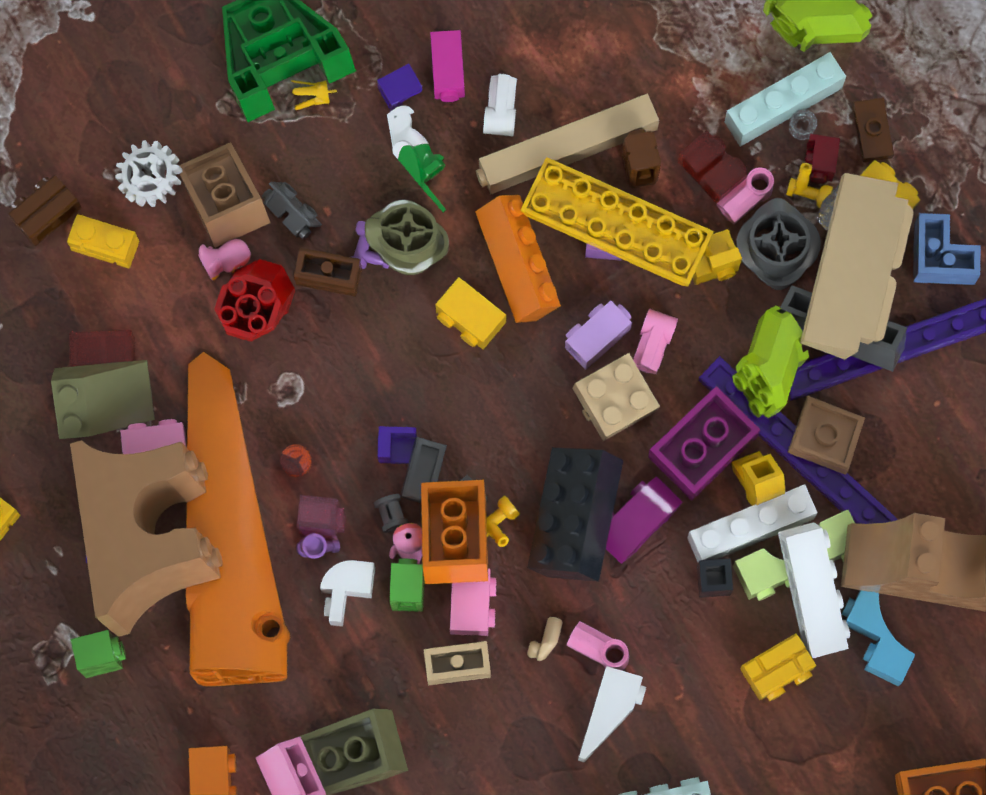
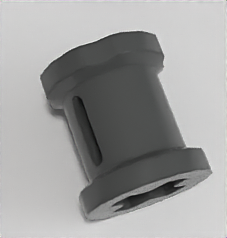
M399 494L385 496L373 503L374 507L379 509L384 524L382 527L383 533L393 532L397 527L409 523L408 519L403 516L399 504L401 500Z

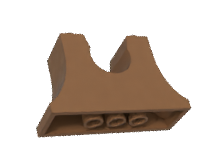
M82 440L70 443L95 618L118 637L130 634L141 615L162 598L181 589L221 578L219 567L223 565L221 553L218 548H214L211 545L208 537H204L196 528L174 529L165 534L155 535L156 522L164 510L176 503L189 502L206 493L205 480H208V472L204 462L198 461L194 451H189L182 442L140 453L112 454L96 450Z
M918 513L886 523H851L847 527L841 587L986 612V535L948 532L944 530L945 518Z

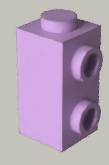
M612 301L608 302L605 306L602 303L590 312L588 315L590 319L583 326L578 323L566 334L568 339L565 341V349L585 370L631 330L632 322L630 319L632 317L621 304L616 306Z

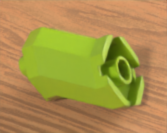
M766 0L763 8L766 17L771 13L774 18L770 23L773 29L790 46L795 48L801 44L800 50L803 52L813 44L861 42L869 34L872 26L869 22V19L872 17L870 10L864 4H858L855 0Z
M778 306L766 310L759 319L748 355L739 361L736 365L737 373L732 376L735 387L743 392L749 402L751 412L756 417L764 415L770 418L781 411L787 403L797 368L802 366L809 358L808 350L803 352L802 344L800 343L803 333L802 329L791 313L787 311L782 314L779 313L781 308Z

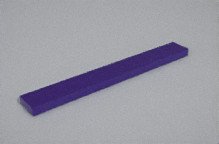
M986 299L906 326L905 348L898 363L985 333ZM826 354L806 361L797 368L788 397L790 401L883 368L852 356L844 360L834 355Z
M720 356L698 378V381L709 391L717 386L760 429L758 436L841 512L849 510L855 524L886 523L898 520L848 473L845 475L787 453L796 426L781 412L770 418L764 415L760 417L753 415L745 395L733 383L732 376L737 372Z

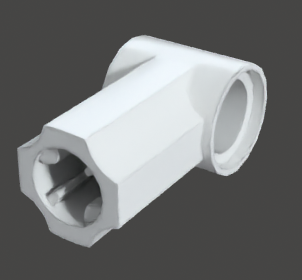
M506 74L491 76L488 107L485 108L483 134L514 136L516 117L514 103L517 78Z

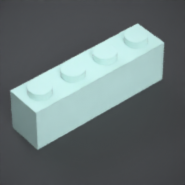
M831 52L727 110L724 122L741 147L842 89L846 75Z

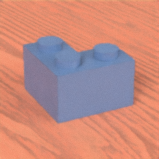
M919 213L914 223L913 282L975 285L980 277L981 245L950 244V215Z

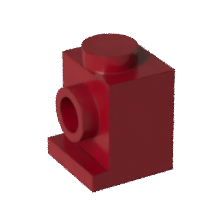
M810 134L805 156V163L812 165L809 181L817 184L833 181L836 173L840 138Z

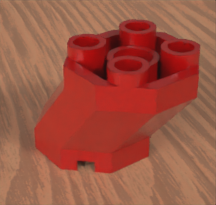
M258 259L236 270L229 282L221 287L214 310L227 335L251 342L275 330L282 317L288 314L295 288L282 265Z

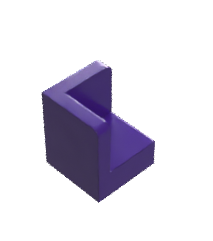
M410 64L377 80L378 90L390 111L396 107L403 106V101L423 90Z
M379 426V463L409 464L414 441L417 437L416 428Z

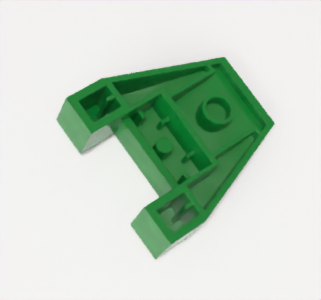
M236 0L222 7L228 81L236 102L247 122L275 110L267 87L316 64L319 65L329 84L356 72L350 50L338 29L300 0Z

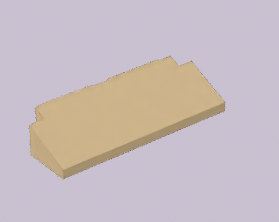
M844 173L841 176L800 341L801 344L845 360L858 352L860 342L868 345L873 341L878 342L884 338L896 289V280L890 275L892 270L899 268L902 264L913 218V209L907 205L908 199L895 197L898 183Z

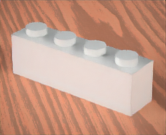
M804 484L759 505L755 504L689 532L687 539L697 562L700 560H716L773 537L779 531L791 529L814 520L818 512Z
M814 522L779 531V540L801 640L812 658L849 649L847 638H850V631L846 620H842L840 609L844 607L840 591L835 589L834 578H837V571L833 560H829L827 548H830L831 544L827 531Z

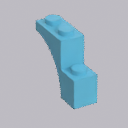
M860 590L855 600L849 598L842 615L847 617L846 622L850 629L877 641L876 645L870 643L864 654L863 660L867 661L864 670L899 686L903 682L915 654L902 646L888 630L880 611L879 593Z

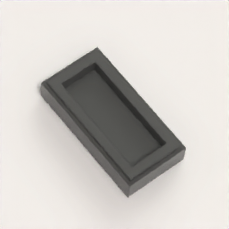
M420 437L415 438L400 495L401 498L421 503V483L438 481L447 445Z

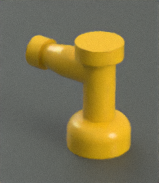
M802 163L797 179L791 178L786 195L792 197L795 194L815 200L817 207L827 210L833 187L823 185L820 189L808 186L812 165Z
M505 495L498 500L497 505L499 508L487 517V537L490 535L499 547L506 546L509 538L502 533L497 525L505 518L513 520L520 515Z

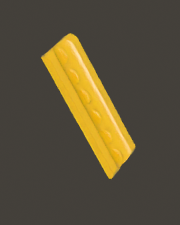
M548 157L545 158L520 210L531 219L674 283L687 287L714 231Z

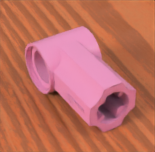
M761 167L751 170L744 181L717 203V207L723 216L735 224L756 205L767 200L772 194L774 185L772 173ZM761 179L767 183L768 187L764 190H757L751 183Z
M652 309L648 310L640 333L642 337L633 359L640 371L657 373L665 348L671 342L678 318Z
M581 621L575 626L568 640V647L602 664L605 668L608 666L621 671L626 668L629 662V652L624 642L613 639ZM611 649H619L624 654L623 659L617 663L608 661L606 655Z

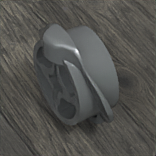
M782 198L771 199L761 206L741 227L736 241V247H738L741 254L742 263L754 272L761 281L774 290H783L795 283L807 268L816 261L821 246L820 235L814 224ZM772 227V232L762 234L761 237H755L761 230ZM795 251H802L795 259L784 261L786 255L795 254Z

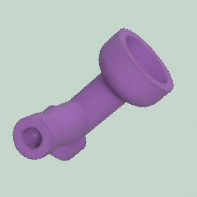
M358 221L356 233L360 237L354 256L351 257L361 259L362 269L366 268L367 263L381 265L383 268L388 269L389 266L383 262L378 253L368 250L369 244L365 238V222Z
M312 533L297 543L296 551L301 557L316 559L323 556L326 552L338 553L340 551L339 540L326 541L322 535Z

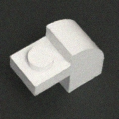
M343 561L334 565L325 574L320 589L322 593L332 594V598L326 597L324 616H329L330 625L343 626L347 596L372 598L375 564L373 562Z

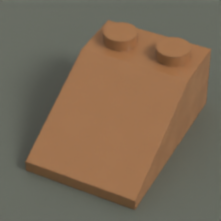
M231 142L179 165L183 171L179 175L215 248L270 223L262 199Z

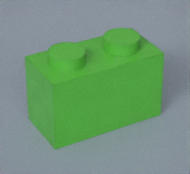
M399 559L398 563H391L390 605L392 611L423 612L425 583L423 564H417L415 559Z
M109 630L70 639L77 670L86 678L123 669L121 660L126 659L123 642L119 641L118 636L114 637Z

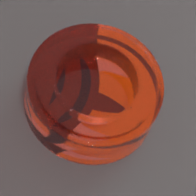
M291 445L282 452L280 463L286 474L292 477H300L310 470L312 458L305 447Z

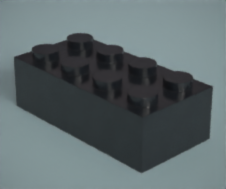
M552 447L527 566L528 569L549 578L599 582L623 465L622 459L604 450Z

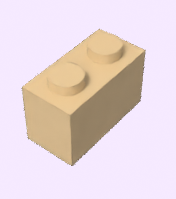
M487 641L424 649L428 686L491 678Z

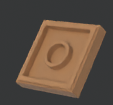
M807 396L804 400L787 453L846 475L865 417Z

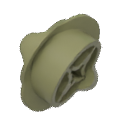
M394 201L373 214L365 222V238L369 246L378 252L384 263L401 274L416 275L422 273L448 253L449 238L444 228L436 223L435 218L427 209L413 201Z

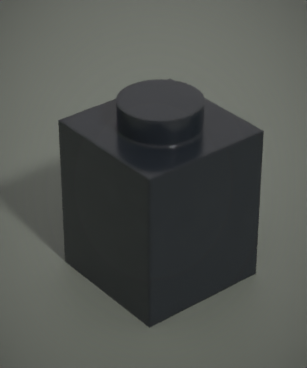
M731 559L700 560L698 562L699 598L730 596L733 591Z

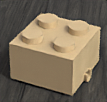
M629 353L576 382L572 388L584 408L582 412L587 421H592L603 441L655 413L660 407Z

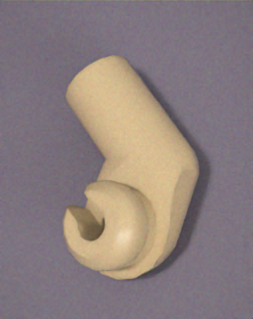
M549 617L547 619L542 642H530L527 653L528 657L537 658V661L547 658L558 643L563 624L561 619L556 617Z

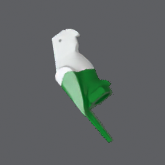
M409 106L396 107L387 114L393 154L423 191L444 213L446 211L445 207L425 184V182L444 170V157L440 154H433L426 139L418 131L412 129L410 114L414 113V111Z

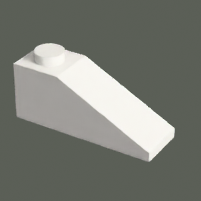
M606 666L578 761L585 762L633 711L635 703L642 704L646 687L641 685L643 677Z

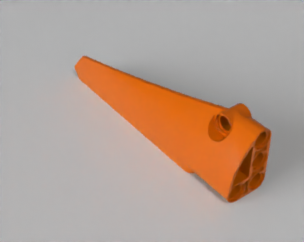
M202 352L188 364L187 448L189 451H194L199 462H204L208 472V480H205L206 493L187 502L186 528H196L204 537H208L211 545L219 549L223 565L219 567L221 578L186 588V604L190 612V675L202 686L279 682L287 679V644L290 640V633L285 626L231 371L205 352ZM280 628L276 636L267 637L270 629Z

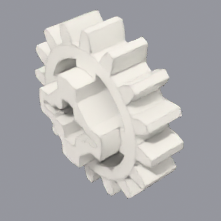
M144 140L140 149L134 144L131 145L132 153L129 155L123 152L122 156L126 159L125 162L117 163L116 165L122 171V173L115 175V178L121 182L118 186L119 190L123 194L126 193L125 197L129 201L133 202L136 199V203L141 207L144 206L146 201L151 207H155L157 199L166 203L165 195L167 193L171 195L176 194L172 186L174 184L181 185V181L176 175L183 171L179 165H175L180 161L175 154H171L172 150L167 145L162 148L158 141H154L151 147ZM142 169H145L147 172L150 171L156 178L147 176Z

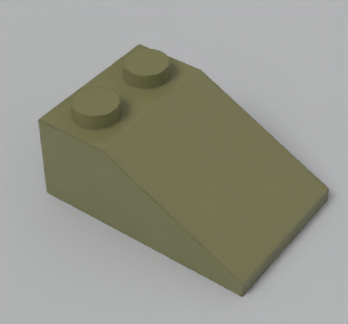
M147 360L54 368L51 385L59 439L88 437L128 427L131 424L155 420Z
M371 709L299 736L303 741L326 795L381 781L408 771L392 710Z

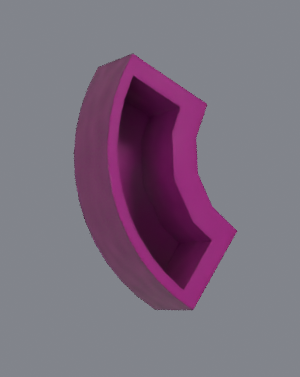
M657 476L648 484L641 481L630 493L633 498L616 515L614 513L612 515L606 550L621 564L635 554L683 503Z

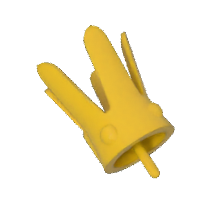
M291 80L293 83L314 85L293 88L292 93L294 95L316 96L297 104L294 108L295 110L312 105L329 104L328 93L337 92L336 89L328 90L326 80L316 83Z

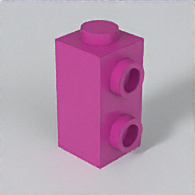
M461 30L430 32L435 99H441L443 102L457 101L459 98L465 97Z

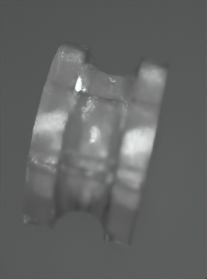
M804 109L793 113L789 122L790 133L793 137L800 140L808 139L810 134H814L817 127L816 116L811 111ZM798 119H804L803 122L809 121L806 131H802V127L800 130L796 127Z

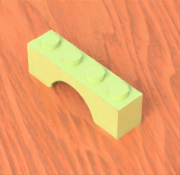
M849 510L819 523V526L823 530L825 529L829 535L831 547L827 548L829 560L835 561L842 558L844 562L847 527L849 524L855 523ZM764 548L735 561L733 565L749 600L757 597L759 601L766 599L776 593L774 588L783 584L787 588L790 587L784 560L772 556Z

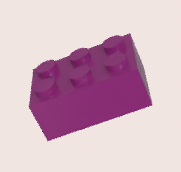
M716 386L650 449L648 458L692 501L758 437L760 429Z

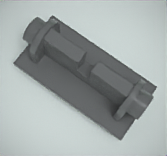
M269 183L274 190L268 189L263 193L264 204L277 218H281L286 211L289 213L282 223L296 238L301 237L304 240L311 234L309 227H320L322 225L316 219V211L308 204H302L295 197L297 192L288 183Z

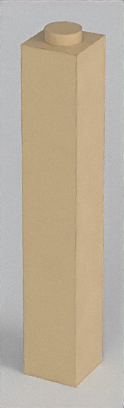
M647 93L479 158V169L476 170L480 185L482 187L487 186L491 195L537 177L546 157L564 165L571 164L624 143V138L633 130L645 129L646 132L658 130L659 118Z

